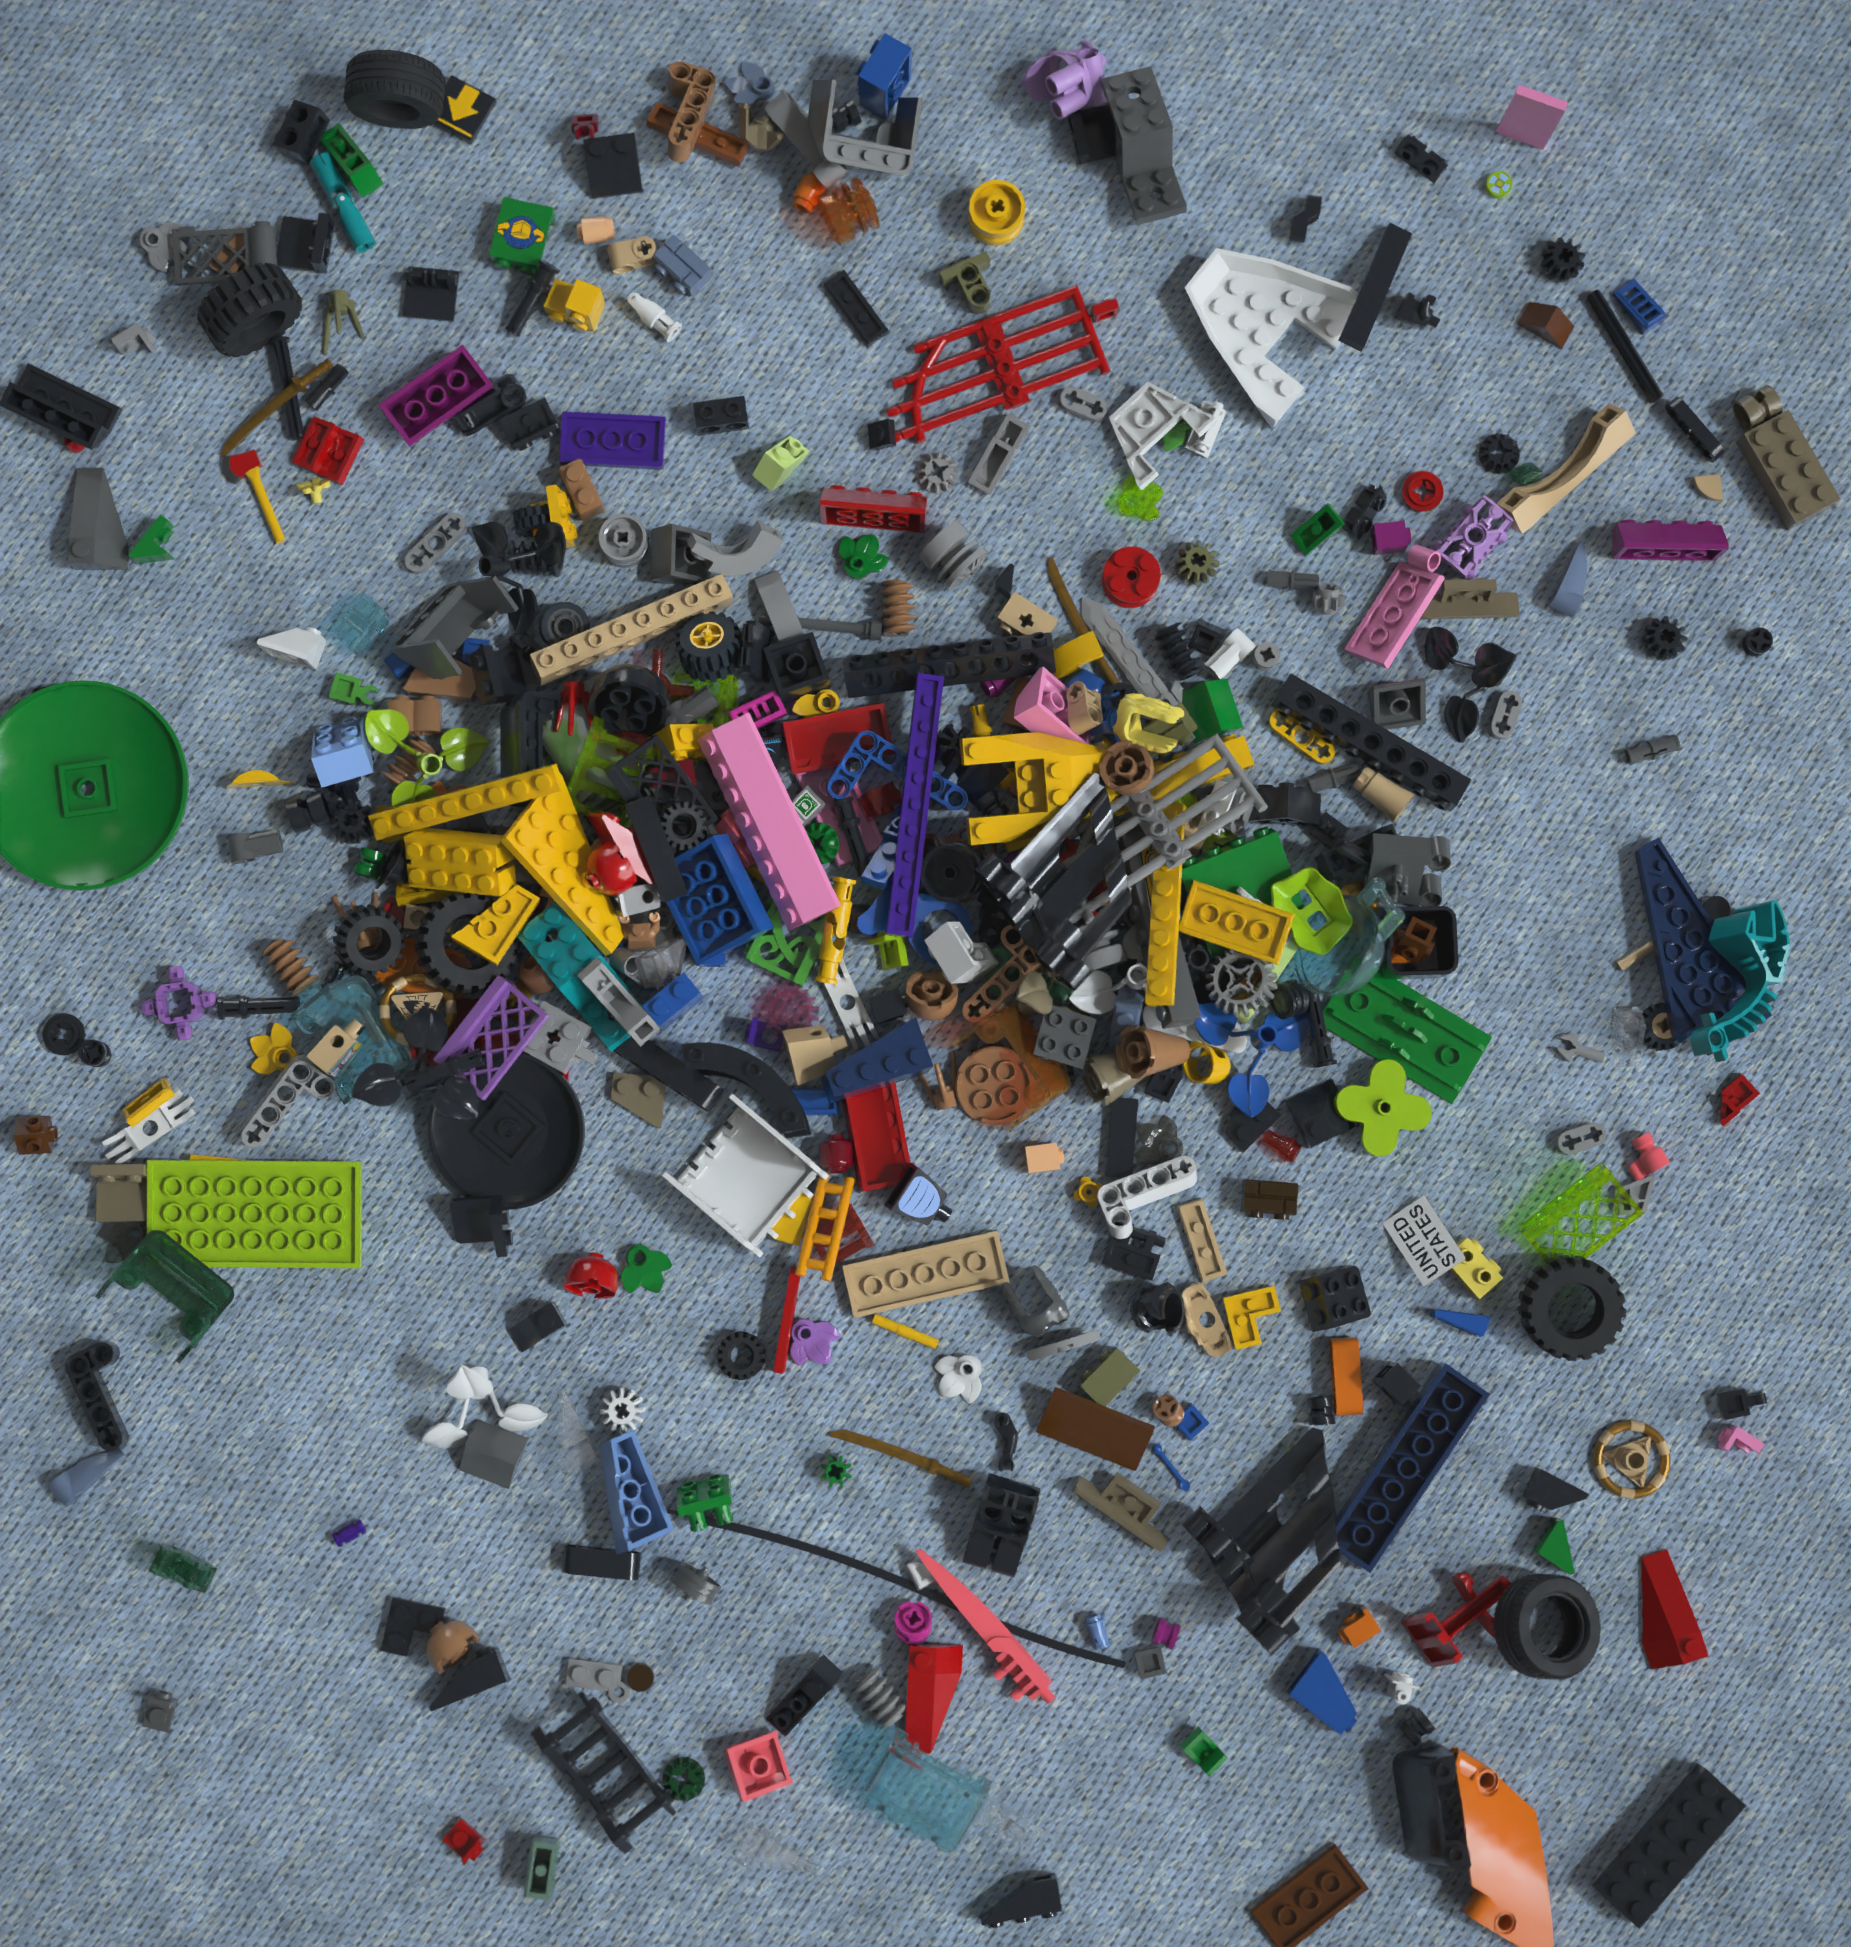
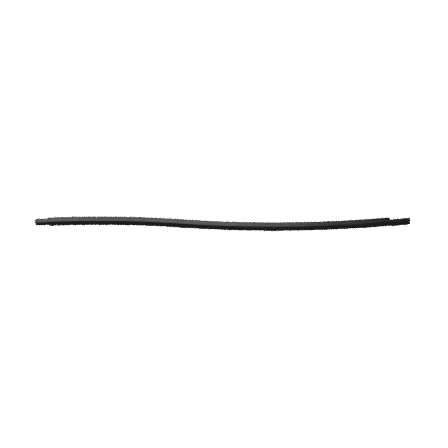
M667 1510L668 1514L679 1515L676 1510ZM704 1516L707 1526L772 1541L848 1565L907 1588L960 1612L949 1597L926 1587L917 1590L913 1581L876 1566L810 1543L733 1522L726 1524L725 1520H723L724 1525H717L716 1518ZM1000 1620L1016 1636L1102 1664H1109L1120 1668L1125 1667L1126 1663L1123 1660L1075 1647Z

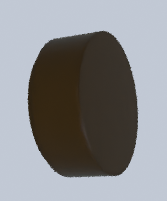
M644 1663L634 1665L627 1674L628 1685L637 1692L648 1690L655 1678L652 1668Z

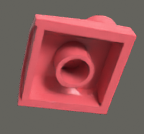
M776 1730L741 1743H734L730 1747L725 1748L727 1767L734 1789L741 1802L751 1800L793 1783Z

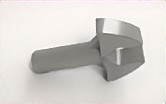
M1568 1034L1558 1038L1568 1041L1574 1047V1049L1570 1050L1555 1047L1558 1054L1567 1062H1571L1572 1057L1575 1055L1603 1063L1606 1059L1605 1053L1580 1045L1578 1041L1580 1034Z

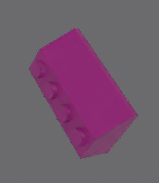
M461 345L380 403L379 407L397 433L411 447L494 386L464 345Z
M1628 519L1621 520L1612 529V560L1716 561L1729 549V543L1722 525H1713L1712 521L1687 524V521L1677 520L1671 522V524H1661L1660 520L1635 523V520Z

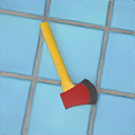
M254 449L242 454L224 456L222 471L225 477L234 484H237L245 476L248 477L275 543L284 542L285 537L260 478L259 468L263 466L257 451Z

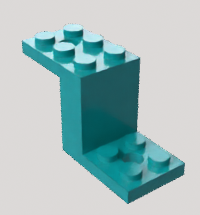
M555 901L527 923L517 937L558 989L581 1013L606 1047L612 1052L631 1035L617 1020H610L611 1013L577 974L598 957L642 1008L643 1006L577 924ZM558 932V937L555 941L546 942L549 933Z

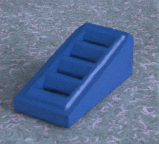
M1632 279L1613 292L1615 299L1642 335L1667 317L1663 309L1635 279ZM1633 288L1635 293L1625 298L1623 295ZM1637 297H1640L1641 301L1634 306L1630 303ZM1645 305L1647 309L1639 313L1637 309ZM1651 312L1653 316L1646 321L1644 316Z
M1431 1310L1430 1317L1476 1337L1484 1336L1491 1317L1447 1310Z

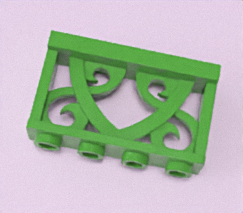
M770 896L767 902V906L770 907L767 915L774 927V935H765L766 933L749 941L743 952L747 954L745 959L803 988L819 957L826 914L822 915L819 921L812 920L808 922L809 926L816 932L815 937L800 936L787 944L782 932L781 914L774 899ZM769 942L772 945V949L767 953H774L779 948L782 953L773 960H765L760 955V948L764 943ZM800 942L806 944L807 949L804 953H800L798 947L794 953L791 950ZM786 958L798 971L795 976L775 965Z

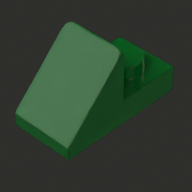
M1327 503L1294 531L1290 537L1306 556L1325 540L1335 536L1344 525V522L1332 506Z
M160 514L128 556L138 564L174 560L167 551L159 546L161 543H166L172 536L173 524Z

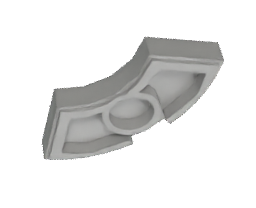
M1094 1330L1028 1350L1026 1353L1028 1360L1033 1361L1099 1341L1101 1337L1099 1331Z

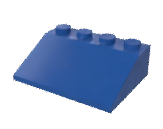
M728 833L712 836L675 858L688 894L666 903L697 966L729 952L774 928Z

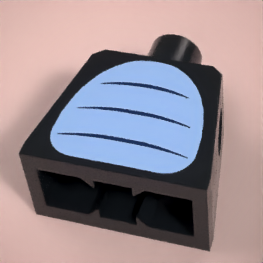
M910 1163L884 1204L892 1212L927 1226L934 1217L943 1223L946 1222L952 1213V1209L943 1204L948 1194L913 1163Z

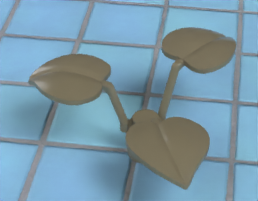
M1035 971L1029 972L1024 977L1016 996L1019 1010L1024 1016L1030 1017L1038 1012L1048 1014L1051 1011L1053 1003L1047 985L1054 980L1053 977L1044 980ZM1072 1003L1069 1004V1007L1057 1006L1069 1011L1089 1016L1087 1012L1078 1009Z

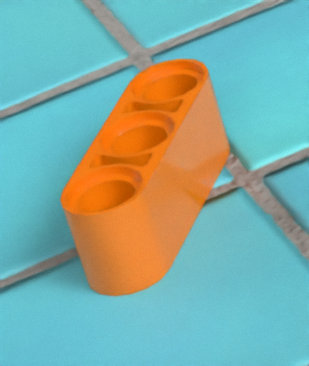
M1330 1338L1331 1376H1334L1331 1377L1334 1403H1336L1333 1406L1335 1416L1362 1415L1363 1395L1358 1338Z

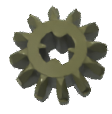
M1200 540L1196 541L1195 547L1190 542H1187L1185 545L1186 550L1179 549L1178 555L1181 558H1176L1175 564L1181 566L1177 570V574L1186 573L1185 582H1188L1190 577L1194 578V585H1198L1200 577L1204 583H1208L1209 576L1215 577L1217 573L1214 568L1219 567L1220 564L1218 560L1214 559L1218 554L1217 551L1208 552L1211 547L1210 543H1207L1202 548ZM1194 558L1197 561H1203L1201 567L1198 564H1192Z

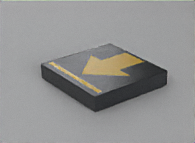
M451 75L445 85L442 115L434 125L472 145L497 100Z

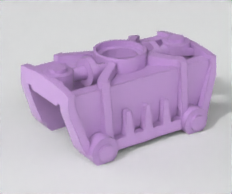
M1485 495L1473 505L1466 506L1463 510L1464 516L1443 540L1436 541L1432 549L1438 551L1442 560L1456 572L1460 573L1466 580L1473 579L1477 574L1478 566L1496 545L1505 542L1508 536L1507 532L1514 521L1508 513ZM1487 503L1490 506L1487 513L1488 516L1486 519L1481 518L1478 521L1477 514ZM1501 516L1506 519L1498 529L1489 530L1492 526L1490 524L1492 520H1497ZM1472 529L1480 531L1482 535L1481 541H1470L1468 532ZM1461 541L1458 545L1460 548L1458 552H1452L1448 556L1444 554L1453 542ZM1472 550V560L1462 569L1460 567L1462 555L1464 553L1468 554Z

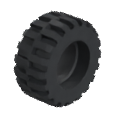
M258 263L252 267L247 266L239 272L232 273L230 277L223 279L219 282L218 286L212 288L208 292L209 295L203 298L201 305L198 307L197 319L219 353L228 357L245 356L253 351L257 352L263 349L267 344L270 345V339L285 334L286 330L294 325L295 319L299 318L300 311H302V301L300 295L279 266L271 263Z
M456 893L435 903L422 916L421 924L416 929L417 943L414 944L415 952H418L419 959L417 961L419 966H423L426 971L424 974L429 980H434L436 986L441 989H448L449 992L456 994H474L487 990L498 975L506 978L511 973V967L518 960L516 953L520 950V942H517V937L498 966L485 960L481 965L474 968L459 967L450 961L443 946L445 931L453 922L464 918L474 919L476 916L481 915L495 902L492 900L493 897L473 893Z
M1562 1255L1556 1260L1553 1258L1546 1260L1545 1265L1542 1267L1536 1266L1532 1270L1534 1272L1532 1277H1526L1523 1282L1526 1286L1524 1291H1520L1518 1297L1521 1300V1305L1518 1306V1314L1522 1317L1521 1324L1523 1329L1542 1350L1559 1359L1562 1357L1568 1361H1576L1577 1358L1587 1360L1592 1358L1591 1354H1602L1606 1351L1604 1347L1608 1343L1613 1345L1617 1340L1614 1336L1617 1331L1622 1332L1624 1325L1621 1323L1622 1317H1626V1309L1623 1307L1625 1297L1619 1289L1620 1285L1617 1280L1599 1264L1581 1256L1570 1257ZM1571 1283L1581 1284L1587 1287L1595 1297L1594 1315L1586 1326L1577 1331H1561L1551 1323L1548 1317L1549 1301L1559 1288Z

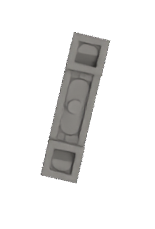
M777 570L754 579L779 643L804 635L779 571Z

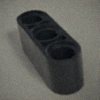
M564 1545L561 1573L637 1581L639 1580L641 1552L631 1551L630 1553V1551L617 1555L616 1549L604 1548L603 1550V1548Z

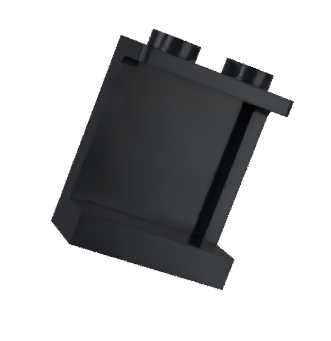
M1108 104L1085 110H1077L1067 116L1079 165L1116 156L1115 123Z

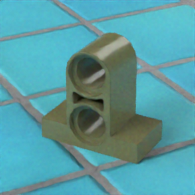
M987 251L939 272V280L943 289L957 283L968 309L974 314H983L990 306V290L981 274L982 271L990 268L991 260ZM965 273H971L975 278L971 281H966L961 276ZM979 295L985 298V302L977 304L972 298Z

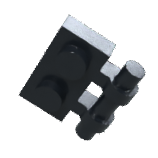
M1116 1221L1114 1225L1121 1226L1124 1223ZM1132 1224V1233L1127 1238L1120 1241L1112 1238L1109 1239L1102 1264L1153 1281L1161 1255L1152 1253L1151 1250L1153 1245L1163 1248L1166 1241L1165 1237L1157 1235V1232L1150 1229L1147 1232L1136 1228ZM1130 1237L1144 1241L1143 1249L1129 1245Z

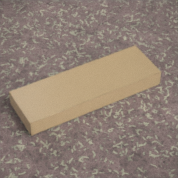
M1203 1198L1177 1206L1201 1283L1227 1275Z

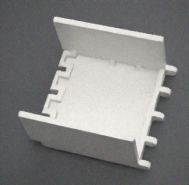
M731 1094L729 1098L738 1106L727 1119L733 1128L729 1130L724 1125L721 1126L710 1139V1142L716 1148L711 1150L705 1145L693 1159V1162L699 1167L696 1171L688 1165L677 1179L667 1172L662 1176L742 1245L761 1257L764 1253L757 1248L768 1233L776 1239L779 1235L772 1228L785 1213L791 1218L796 1216L789 1208L802 1193L806 1194L809 1198L814 1195L807 1187L818 1174L825 1180L829 1175L734 1094Z

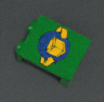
M503 197L489 252V257L494 266L502 270H509L510 267L520 269L521 273L533 276L539 266V259L543 257L550 225L554 226L556 214L554 208Z

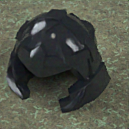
M1169 1282L1155 1285L1150 1289L1144 1287L1131 1301V1318L1134 1320L1135 1326L1141 1331L1149 1333L1153 1330L1165 1328L1170 1337L1180 1329L1184 1321V1300L1176 1287Z

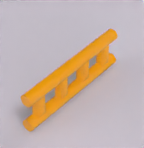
M818 1176L795 1275L805 1277L807 1269L822 1271L821 1280L831 1281L855 1181L851 1177H845L843 1185L829 1183V1177L825 1180ZM825 1193L840 1195L837 1210L822 1208ZM819 1218L834 1220L831 1235L816 1233ZM813 1243L828 1246L825 1261L810 1258Z

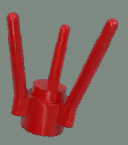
M575 681L565 682L563 684V692H560L562 696V709H558L554 731H559L566 703L569 706L568 735H573L574 707L581 706L583 701L592 738H596L597 733L594 719L588 711L589 692L584 691V683Z

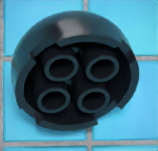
M620 664L605 670L596 679L591 689L588 711L598 722L597 727L605 733L619 739L636 740V735L645 736L651 734L653 736L664 727L669 710V694L663 681L653 671L640 665ZM623 708L627 710L625 725L631 731L623 730L614 724L621 719Z

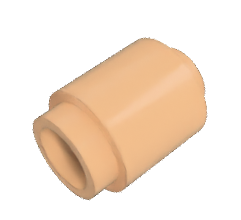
M606 216L581 218V224H577L578 239H583L584 244L609 242V239L615 238L613 218H606Z

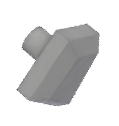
M1650 1175L1616 1189L1618 1215L1646 1214L1655 1175Z

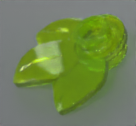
M1133 474L1126 478L1122 484L1123 493L1117 499L1118 511L1126 517L1136 515L1143 521H1153L1159 518L1160 512L1155 505L1162 498L1163 488L1155 483H1150L1141 490L1136 484ZM1127 500L1133 502L1134 505H1129Z

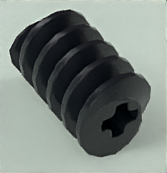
M511 540L509 556L535 551V542H532L529 549H526L524 541H521L519 548H516L514 540ZM541 554L510 561L511 570L516 574L521 567L522 573L527 575L530 569H532V573L537 576L542 569L543 575L546 577L549 576L552 570L553 576L558 578L563 570L564 558L555 566L545 564Z
M1182 622L1168 626L1154 636L1155 641H1162L1158 646L1159 650L1166 651L1163 654V659L1171 660L1167 664V668L1176 669L1171 674V677L1179 679V681L1188 679L1204 670L1203 666L1195 667L1200 658H1191L1190 656L1196 649L1186 647L1192 641L1191 638H1182L1187 629L1178 630V626Z

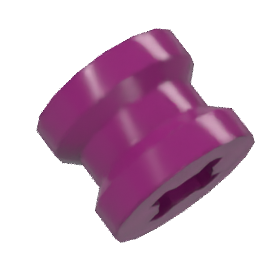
M1159 1618L1151 1643L1156 1645L1161 1643L1167 1649L1172 1650L1177 1641L1181 1625L1177 1623L1169 1624L1165 1619Z

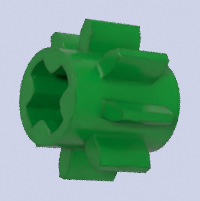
M829 1455L828 1460L830 1463L828 1465H820L821 1468L826 1469V1473L820 1478H828L830 1480L829 1487H832L834 1482H839V1485L843 1487L842 1479L844 1477H852L851 1474L846 1473V1469L850 1468L852 1464L847 1463L844 1465L842 1462L843 1455L838 1460H833V1457ZM832 1464H835L837 1467L842 1466L843 1471L840 1473V1478H836L835 1475L830 1476L829 1472L832 1470Z

